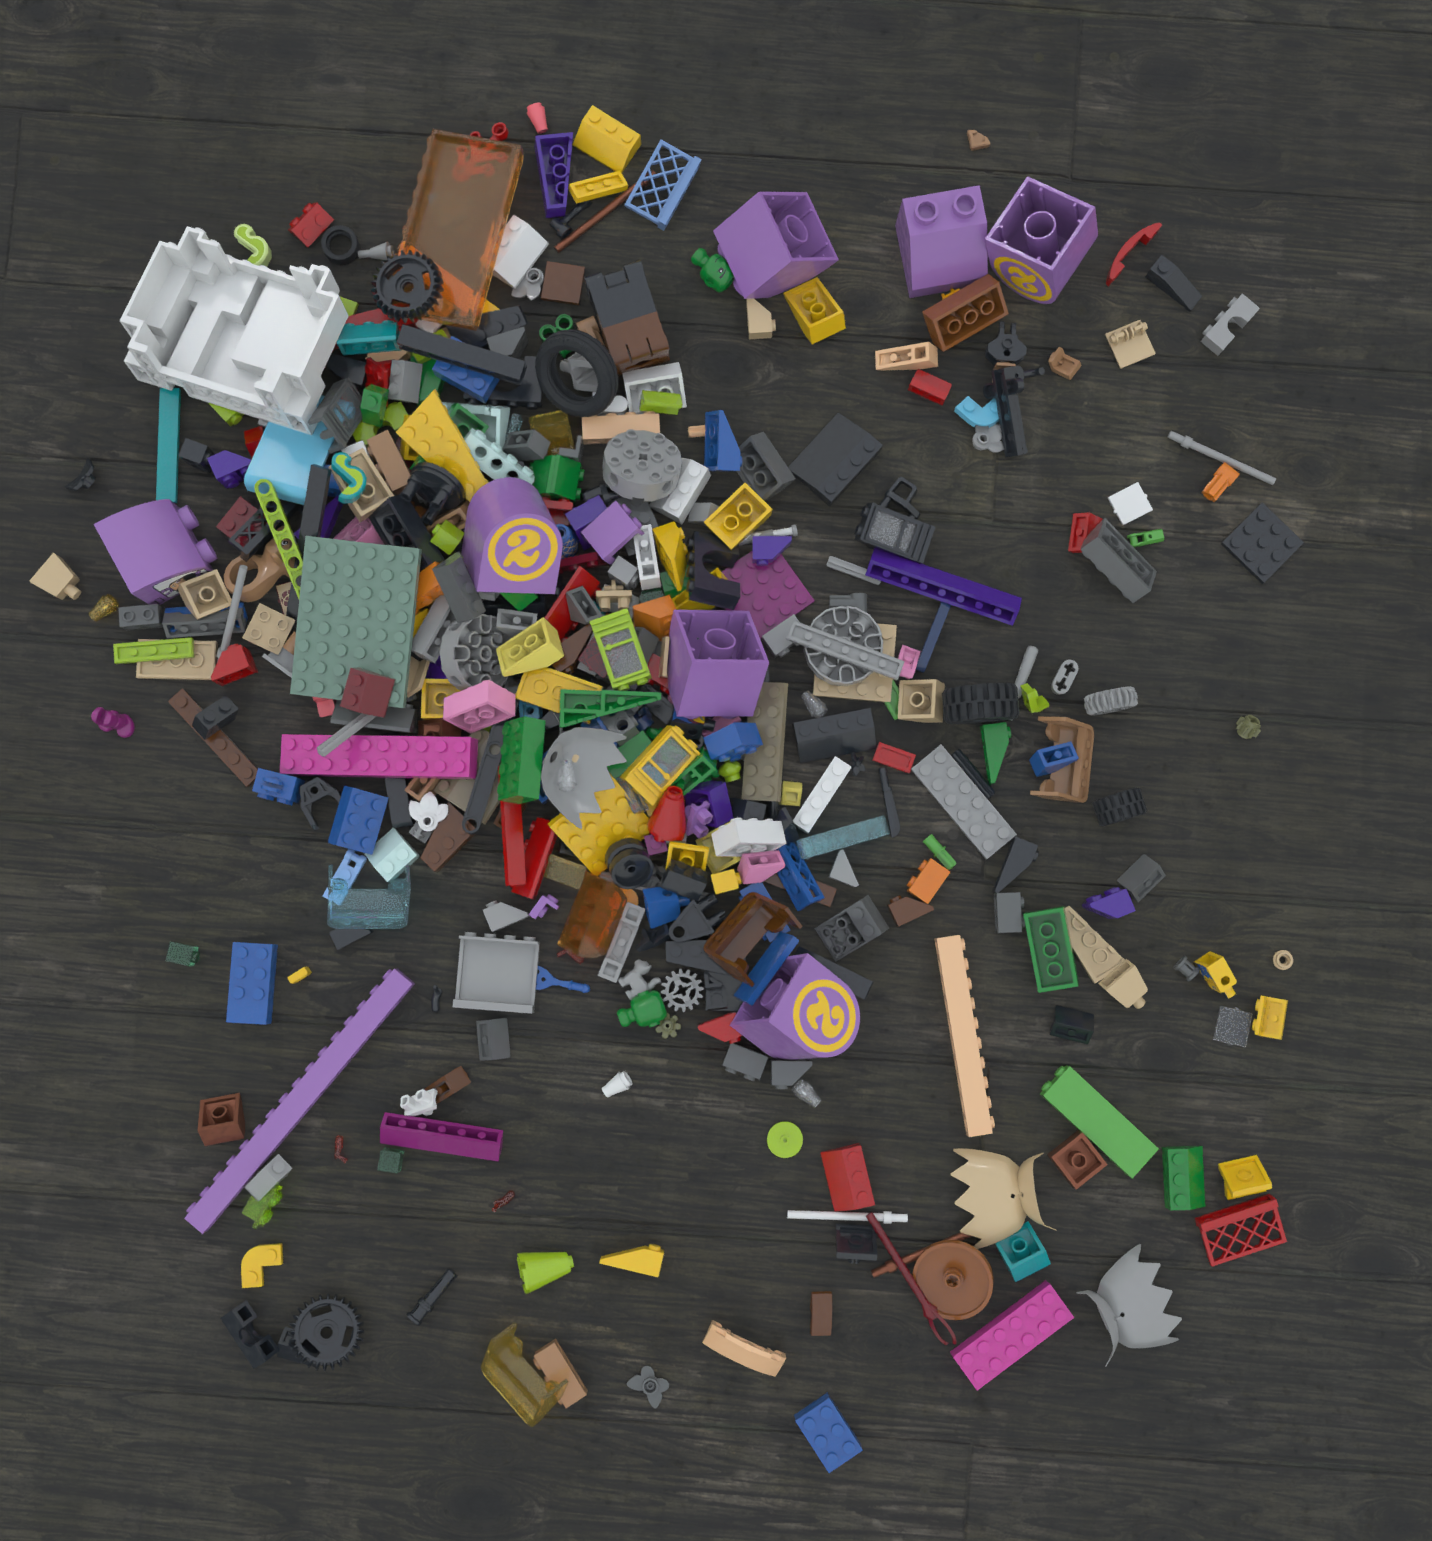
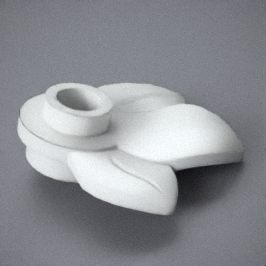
M428 792L422 797L420 803L410 801L409 812L411 817L418 821L419 827L422 830L430 832L436 829L438 822L447 817L448 805H438L435 795L432 792ZM426 818L431 819V823L429 825L425 824Z

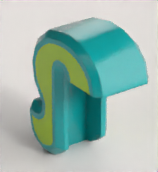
M339 452L332 457L331 469L347 482L349 486L339 495L338 501L344 504L353 503L364 493L367 477L363 470L351 465V456L347 453Z

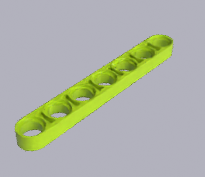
M260 479L255 483V493L299 599L300 586H298L296 580L302 575L303 557L274 485L269 480ZM264 482L270 487L266 494H262L259 491L260 484ZM270 501H274L277 504L276 511L272 513L266 508ZM282 520L285 527L282 531L275 530V521ZM286 538L292 541V547L289 550L283 549L281 545L282 541ZM292 557H297L300 561L297 568H292L289 565V560Z

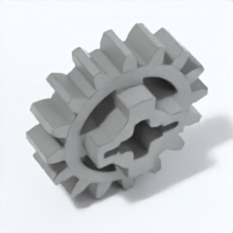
M679 969V974L672 971L671 978L669 976L665 977L668 982L662 983V986L666 987L665 990L661 991L662 994H666L663 1001L669 1000L668 1007L674 1005L675 1011L679 1007H682L683 1012H685L686 1007L692 1010L693 1003L699 1004L696 999L703 997V995L699 994V991L704 990V987L698 986L702 981L701 979L695 980L696 973L692 976L689 975L690 970L683 973L682 969ZM680 977L689 978L691 982H682ZM674 981V991L669 993V986ZM679 985H682L683 987H688L691 985V987H689L688 990H686L685 996H683L682 994L674 995V993H676L679 990ZM696 988L695 996L691 1000L689 996L690 991ZM676 997L681 998L685 1004L677 1003L672 999Z

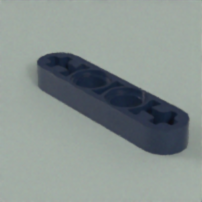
M942 601L940 603L915 670L924 673L949 612L950 604Z

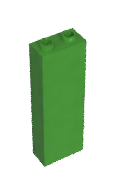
M1068 1065L1065 1067L1061 1066L1054 1073L1056 1077L1051 1082L1047 1081L1042 1086L1040 1095L1075 1128L1083 1132L1087 1139L1128 1177L1133 1178L1159 1148Z

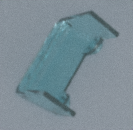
M329 865L327 892L328 926L335 929H399L405 927L408 923L411 892L410 865L405 867V879L397 878L391 880L388 883V889H348V883L344 879L333 878V865Z

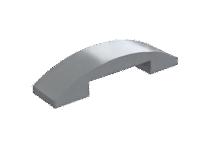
M629 902L626 903L598 976L615 983L617 982L643 918L645 908Z

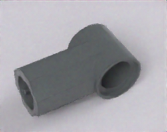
M867 594L829 595V609L839 606H851L867 613Z

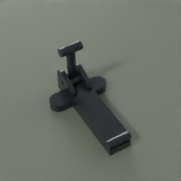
M1020 366L992 370L993 383L984 385L983 394L987 399L996 398L1005 457L1026 454L1028 450L1026 448L1018 395L1015 394L1023 392L1024 378L1043 375L1045 370L1043 367L1023 371Z

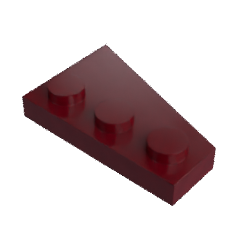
M597 552L564 558L560 561L558 575L563 574L565 571L574 572L579 566L586 569L608 566L609 564Z

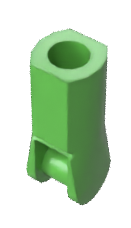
M1162 529L1130 534L1127 536V539L1130 540V544L1135 548L1163 542L1164 534ZM1141 536L1142 542L1138 543L1137 537Z

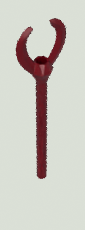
M873 1212L868 1213L866 1218L921 1303L924 1317L928 1319L935 1336L943 1344L948 1345L935 1329L933 1320L938 1318L950 1332L952 1343L956 1344V1337L951 1327L938 1314L937 1307L927 1300Z

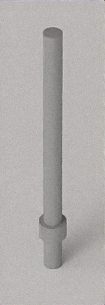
M1170 431L1167 438L1180 443V446L1184 448H1191L1222 463L1226 462L1231 467L1271 485L1276 481L1275 477L1197 443L1187 435L1182 436L1173 431Z
M245 565L239 566L222 644L217 652L218 660L221 653L227 650V647L230 645L248 569Z

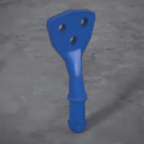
M538 966L540 972L537 974L536 990L559 985L569 988V990L581 991L583 993L590 991L588 984H581L572 980L570 982L561 981L554 978L548 970Z

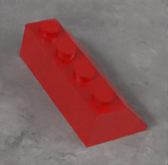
M581 566L578 567L545 616V619L557 630L561 643L569 638L568 635L571 630L575 631L580 624L572 621L570 618L566 592L583 586L591 599H596V591L602 590L600 589L601 583Z
M537 817L536 821H532L529 829L532 832L530 840L526 839L524 843L526 885H511L510 887L513 888L511 892L536 900L558 837L549 827V820Z

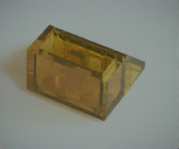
M559 410L529 417L530 429H535L551 442L546 456L559 455L560 447L575 450L567 413Z

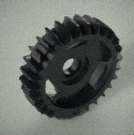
M401 250L400 256L394 252V258L392 259L387 256L388 262L384 263L381 261L383 267H376L378 274H373L376 281L371 282L374 287L371 289L374 295L373 299L378 308L381 309L383 314L388 315L390 319L395 318L397 322L402 318L403 322L406 323L408 318H410L414 323V318L418 317L419 320H422L421 315L423 314L428 317L427 311L431 310L434 312L432 306L434 304L439 306L436 299H442L440 292L444 291L442 286L444 281L441 278L442 274L438 266L431 258H428L425 254L420 255L418 251L413 255L412 251L409 250L406 255ZM400 269L391 279H389L395 271ZM425 273H429L430 288L428 290L425 288L423 278ZM408 284L414 285V289L410 293L404 292V287ZM393 301H397L408 304L410 306L397 307L392 305Z
M327 1293L326 1299H323L321 1294H319V1301H315L311 1297L312 1304L309 1305L307 1302H304L305 1309L303 1310L299 1307L297 1309L300 1315H293L296 1323L290 1322L289 1325L294 1330L288 1331V1334L294 1336V1338L289 1339V1343H295L291 1350H298L295 1357L302 1356L301 1364L309 1361L307 1367L310 1368L315 1364V1371H318L320 1366H323L324 1372H326L327 1366H330L332 1371H334V1364H338L342 1368V1361L345 1360V1362L349 1363L348 1356H356L353 1350H360L357 1342H363V1338L359 1337V1335L364 1334L365 1331L359 1329V1327L363 1326L364 1322L357 1321L362 1315L354 1314L358 1308L354 1307L351 1309V1301L344 1304L345 1297L338 1301L337 1294H335L333 1299H330L329 1293ZM331 1306V1312L311 1317V1312L315 1309ZM325 1327H329L333 1331L332 1336L328 1339L321 1337V1330ZM346 1327H353L349 1346L343 1347L342 1342ZM306 1339L320 1352L317 1357H314L302 1345Z

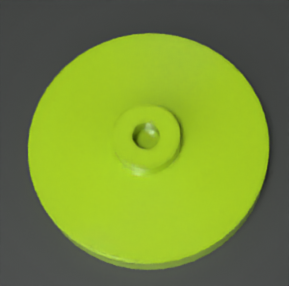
M782 1121L773 1125L769 1130L767 1144L774 1155L781 1158H789L800 1151L803 1144V1136L795 1124Z

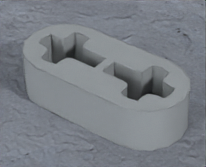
M1066 660L1060 665L1051 683V690L1054 694L1063 695L1069 690L1078 673V665L1074 660ZM1071 664V669L1074 671L1065 676L1064 674L1067 669L1064 666ZM1064 679L1063 687L1065 689L1057 690L1058 686L1055 684L1060 683Z

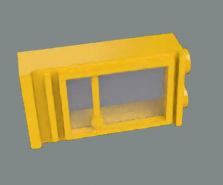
M667 725L619 777L621 780L627 781L633 787L632 790L645 799L644 802L647 805L653 806L688 765L701 754L696 749L698 746L692 740H687L683 736L684 732L676 725Z

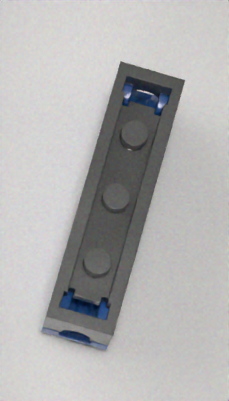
M244 602L239 603L232 633H245L248 616ZM187 607L165 608L162 625L166 637L177 638L224 634L230 607L198 620Z

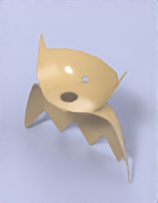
M953 1149L955 1153L969 1160L952 1172L951 1176L970 1186L955 1201V1205L974 1215V1218L960 1230L961 1233L981 1238L973 1247L976 1249L983 1248L1013 1235L1022 1228L1026 1216L1040 1225L1053 1229L1044 1225L1040 1217L1034 1186L1033 1162L1034 1159L1043 1153L1028 1158L1019 1167L1010 1158L1000 1154L975 1149Z

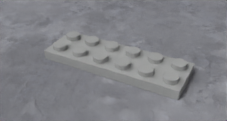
M942 744L911 769L985 859H988L1017 835Z

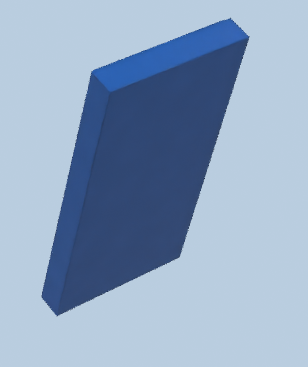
M780 931L748 975L754 983L753 987L742 983L733 996L752 1006L798 944L799 940L793 935Z

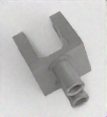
M575 352V354L560 362V370L571 374L574 389L590 392L597 391L596 374L590 363L583 356Z

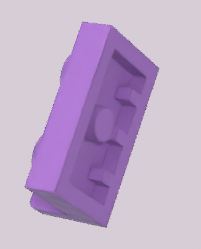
M550 894L547 897L542 895L529 915L534 919H537L538 916L542 918L549 909L546 907L547 904L556 910L559 909L560 906L557 904L559 900Z

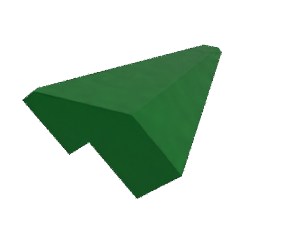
M560 689L559 728L661 700V693Z

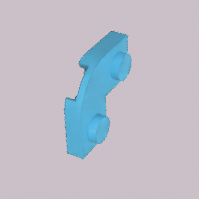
M967 396L954 410L955 413L973 427L977 425L990 428L999 421L996 398H993L982 408Z

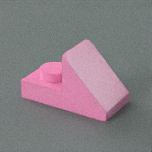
M902 645L897 658L905 661L900 673L901 677L913 678L921 651Z

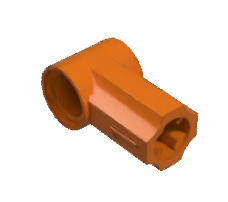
M1224 462L1214 473L1212 480L1203 489L1204 497L1215 502L1240 473Z

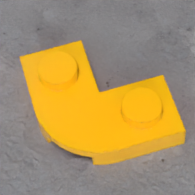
M282 1243L258 1245L244 1255L241 1263L242 1288L264 1286L263 1266L283 1264Z

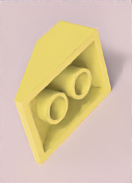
M544 617L496 648L501 672L504 677L545 668L564 657L558 632Z

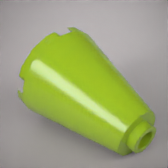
M567 1252L517 1253L519 1274L524 1282L522 1286L525 1294L531 1293L570 1273L571 1268L574 1267L572 1256H568Z

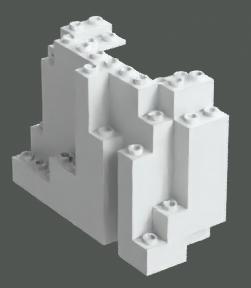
M187 226L178 246L172 242L165 243L159 241L120 319L121 324L131 337L127 346L129 351L124 362L139 381L170 391L173 390L175 385L181 386L189 397L312 435L318 423L309 425L308 421L317 409V403L325 388L321 374L345 325L348 314L338 295L340 292L339 287L328 267L312 264L310 269L307 270L301 266H290L289 269L293 275L290 276L283 271H274L264 265L257 266L247 260L235 259L225 254L217 241L209 240L204 230Z

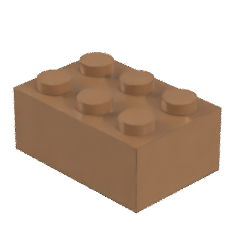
M386 430L367 439L369 446L366 448L375 463L378 462L375 464V467L383 480L386 479L385 483L395 496L399 495L407 485L410 471L389 431Z

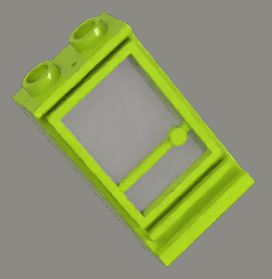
M626 608L590 621L613 690L626 691L630 689L629 686L637 684V686L648 683V679H651L652 676L628 609Z

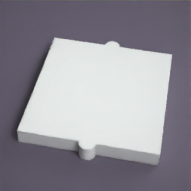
M1138 482L1108 497L1114 509L1113 513L1118 516L1122 526L1153 510L1147 500V494H1144Z

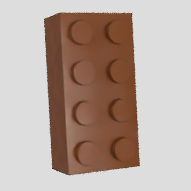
M989 274L922 311L933 344L943 352L1009 314L1000 283Z

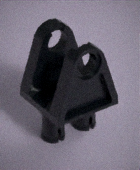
M710 892V894L699 901L693 900L688 904L669 929V935L672 940L682 942L712 934L715 928L728 917L726 914L719 918L726 913L723 908L709 918L703 915L705 910L719 903L717 898L708 902V900L715 896L713 892ZM678 926L683 927L685 930V934L681 938L675 937L673 933L674 929Z

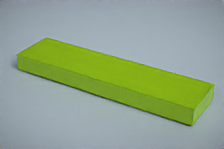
M192 637L113 644L115 664L195 658L194 640Z

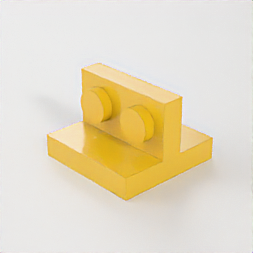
M1257 1155L1218 1164V1169L1224 1179L1227 1200L1272 1189V1182Z

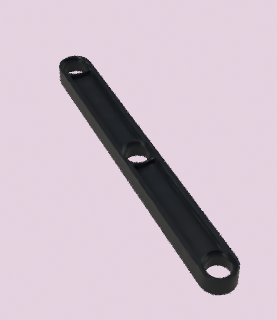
M512 675L508 676L504 688L516 694L521 680L516 681ZM515 699V715L520 702L518 699ZM515 716L492 725L462 821V828L469 835L476 834L480 830L498 773V766L501 763L502 729L505 722L514 720ZM492 745H498L500 752L497 755H492L489 752V748ZM469 820L476 821V829L472 831L467 830L465 827L466 822Z

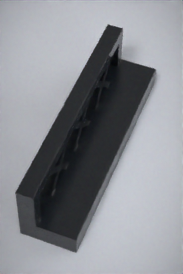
M270 501L266 508L275 512L277 505L274 501ZM288 501L285 505H282L287 520L297 511L299 504ZM262 507L228 540L232 546L241 552L240 558L245 562L273 536L266 518L263 519ZM282 520L275 521V530L284 524ZM252 523H261L262 529L259 532H250V525ZM239 536H248L249 542L244 547L235 541Z

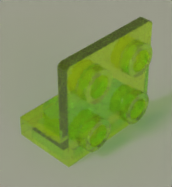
M276 1185L259 1202L252 1195L250 1196L242 1214L255 1220L252 1228L257 1229L270 1221L274 1213L271 1211L275 1204L278 1205L283 1196L281 1193L282 1186Z

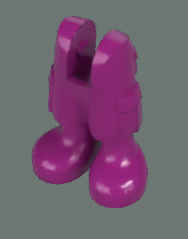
M97 707L91 714L92 720L105 732L115 729L118 735L123 738L130 737L134 733L135 725L129 715L119 714V712L114 710H105L102 707Z

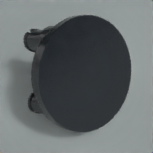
M420 462L413 467L407 480V485L400 493V497L407 502H410L415 493H417L429 503V508L421 520L427 525L429 523L430 526L438 514L442 513L444 509L451 510L460 506L466 496L462 484L454 475L446 469L428 462Z

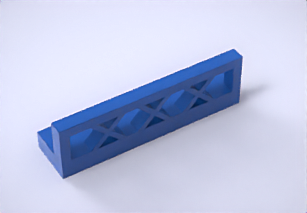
M787 842V845L785 844L776 849L780 851L785 863V867L778 871L777 874L797 911H801L810 904L824 899V895L795 842ZM791 855L795 857L796 862L791 858ZM800 872L805 875L806 879L801 876ZM809 889L813 890L816 897L813 898Z

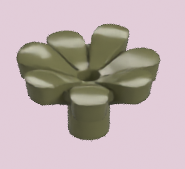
M667 1013V1017L660 1021L659 1026L655 1028L656 1032H662V1038L667 1039L669 1035L675 1038L677 1036L675 1030L681 1029V1024L676 1023L678 1016L673 1015L670 1017V1014Z

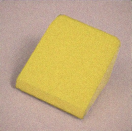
M783 781L781 805L800 806L802 783Z

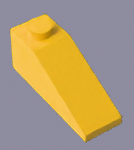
M649 1244V1246H641L601 1256L600 1264L658 1277L664 1250H661L659 1245Z

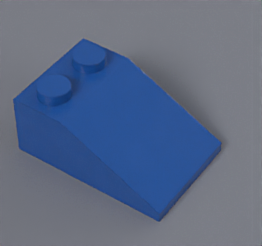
M724 411L705 412L704 466L709 471H740L742 456Z

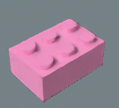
M485 680L482 683L444 698L443 719L471 734L514 717L516 695L495 684L493 681Z

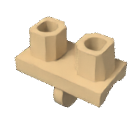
M611 580V585L604 586V591H596V603L599 605L600 612L610 611V603H618V611L626 608L629 610L632 590H623V585H616L615 580Z

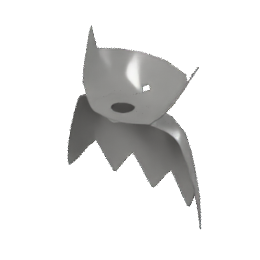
M578 727L566 732L563 731V728H559V736L553 742L542 763V786L544 793L559 812L576 827L582 829L579 813L602 812L594 793L615 788L607 766L627 762L614 744V742L624 740L627 737L616 732L596 728ZM575 754L579 756L576 763L572 761V757Z
M1141 1244L1129 1250L1108 1270L1101 1279L1097 1293L1091 1290L1077 1292L1078 1294H1087L1097 1304L1101 1318L1111 1335L1113 1348L1108 1362L1112 1358L1118 1342L1128 1348H1150L1179 1340L1178 1338L1168 1337V1335L1182 1318L1163 1313L1173 1292L1172 1290L1152 1285L1160 1263L1138 1262Z

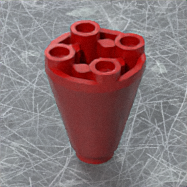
M669 786L648 820V831L657 842L682 841L687 830L684 795L682 789L677 786Z

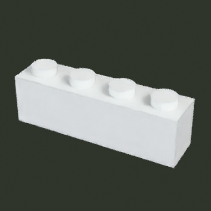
M836 756L834 757L793 819L794 825L806 834L809 833L851 769V766Z

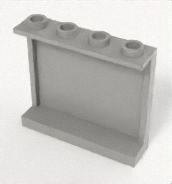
M465 932L464 936L459 935L461 940L455 999H453V1007L534 1013L540 942L535 941L536 937H524V940H516V936L504 935V939L496 938V934L485 933L484 937H476L477 933Z

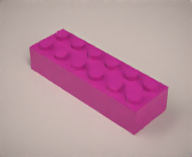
M1045 1280L950 1351V1353L975 1389L979 1390L1072 1320L1074 1316L1050 1283Z

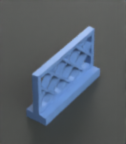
M660 140L624 206L657 224L658 228L664 231L698 171L701 159L696 156L693 158L667 142ZM661 147L669 150L671 156L661 159L659 154ZM683 158L688 163L685 167L677 168L675 159ZM672 160L674 170L665 172L662 163ZM659 164L662 173L652 175L650 171L651 165ZM676 173L678 181L668 184L666 175ZM663 176L666 186L656 188L653 179ZM650 180L653 189L643 191L641 183ZM667 189L668 199L659 201L657 192ZM654 193L657 202L646 204L644 195ZM641 196L643 206L636 207L631 204L633 198ZM658 205L660 213L656 218L649 214L648 208Z

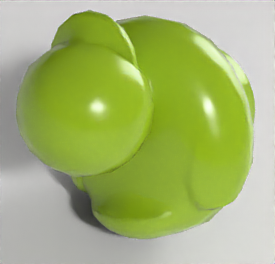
M724 761L725 763L718 769L719 775L724 777L726 782L741 778L739 774L741 764L737 761Z

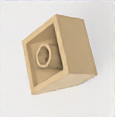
M217 569L182 582L178 587L186 607L197 620L228 608L231 605L232 599Z
M937 679L900 680L898 719L922 723L943 722L942 693L945 684Z

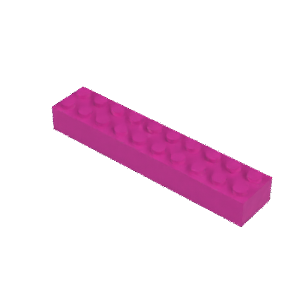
M282 734L280 773L289 776L476 779L478 739L472 737L352 735L328 755L322 757L317 753V747L332 735Z

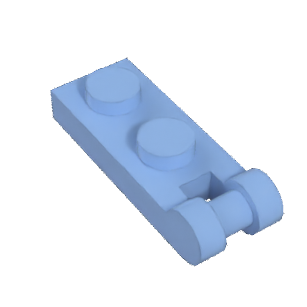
M348 849L322 897L341 906L363 868L367 857L359 856L354 850ZM351 860L356 862L354 868L349 866Z

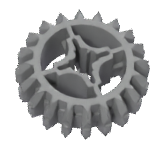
M1131 686L1109 689L1087 695L1084 698V707L1089 715L1112 713L1136 706L1138 704V696L1135 688Z

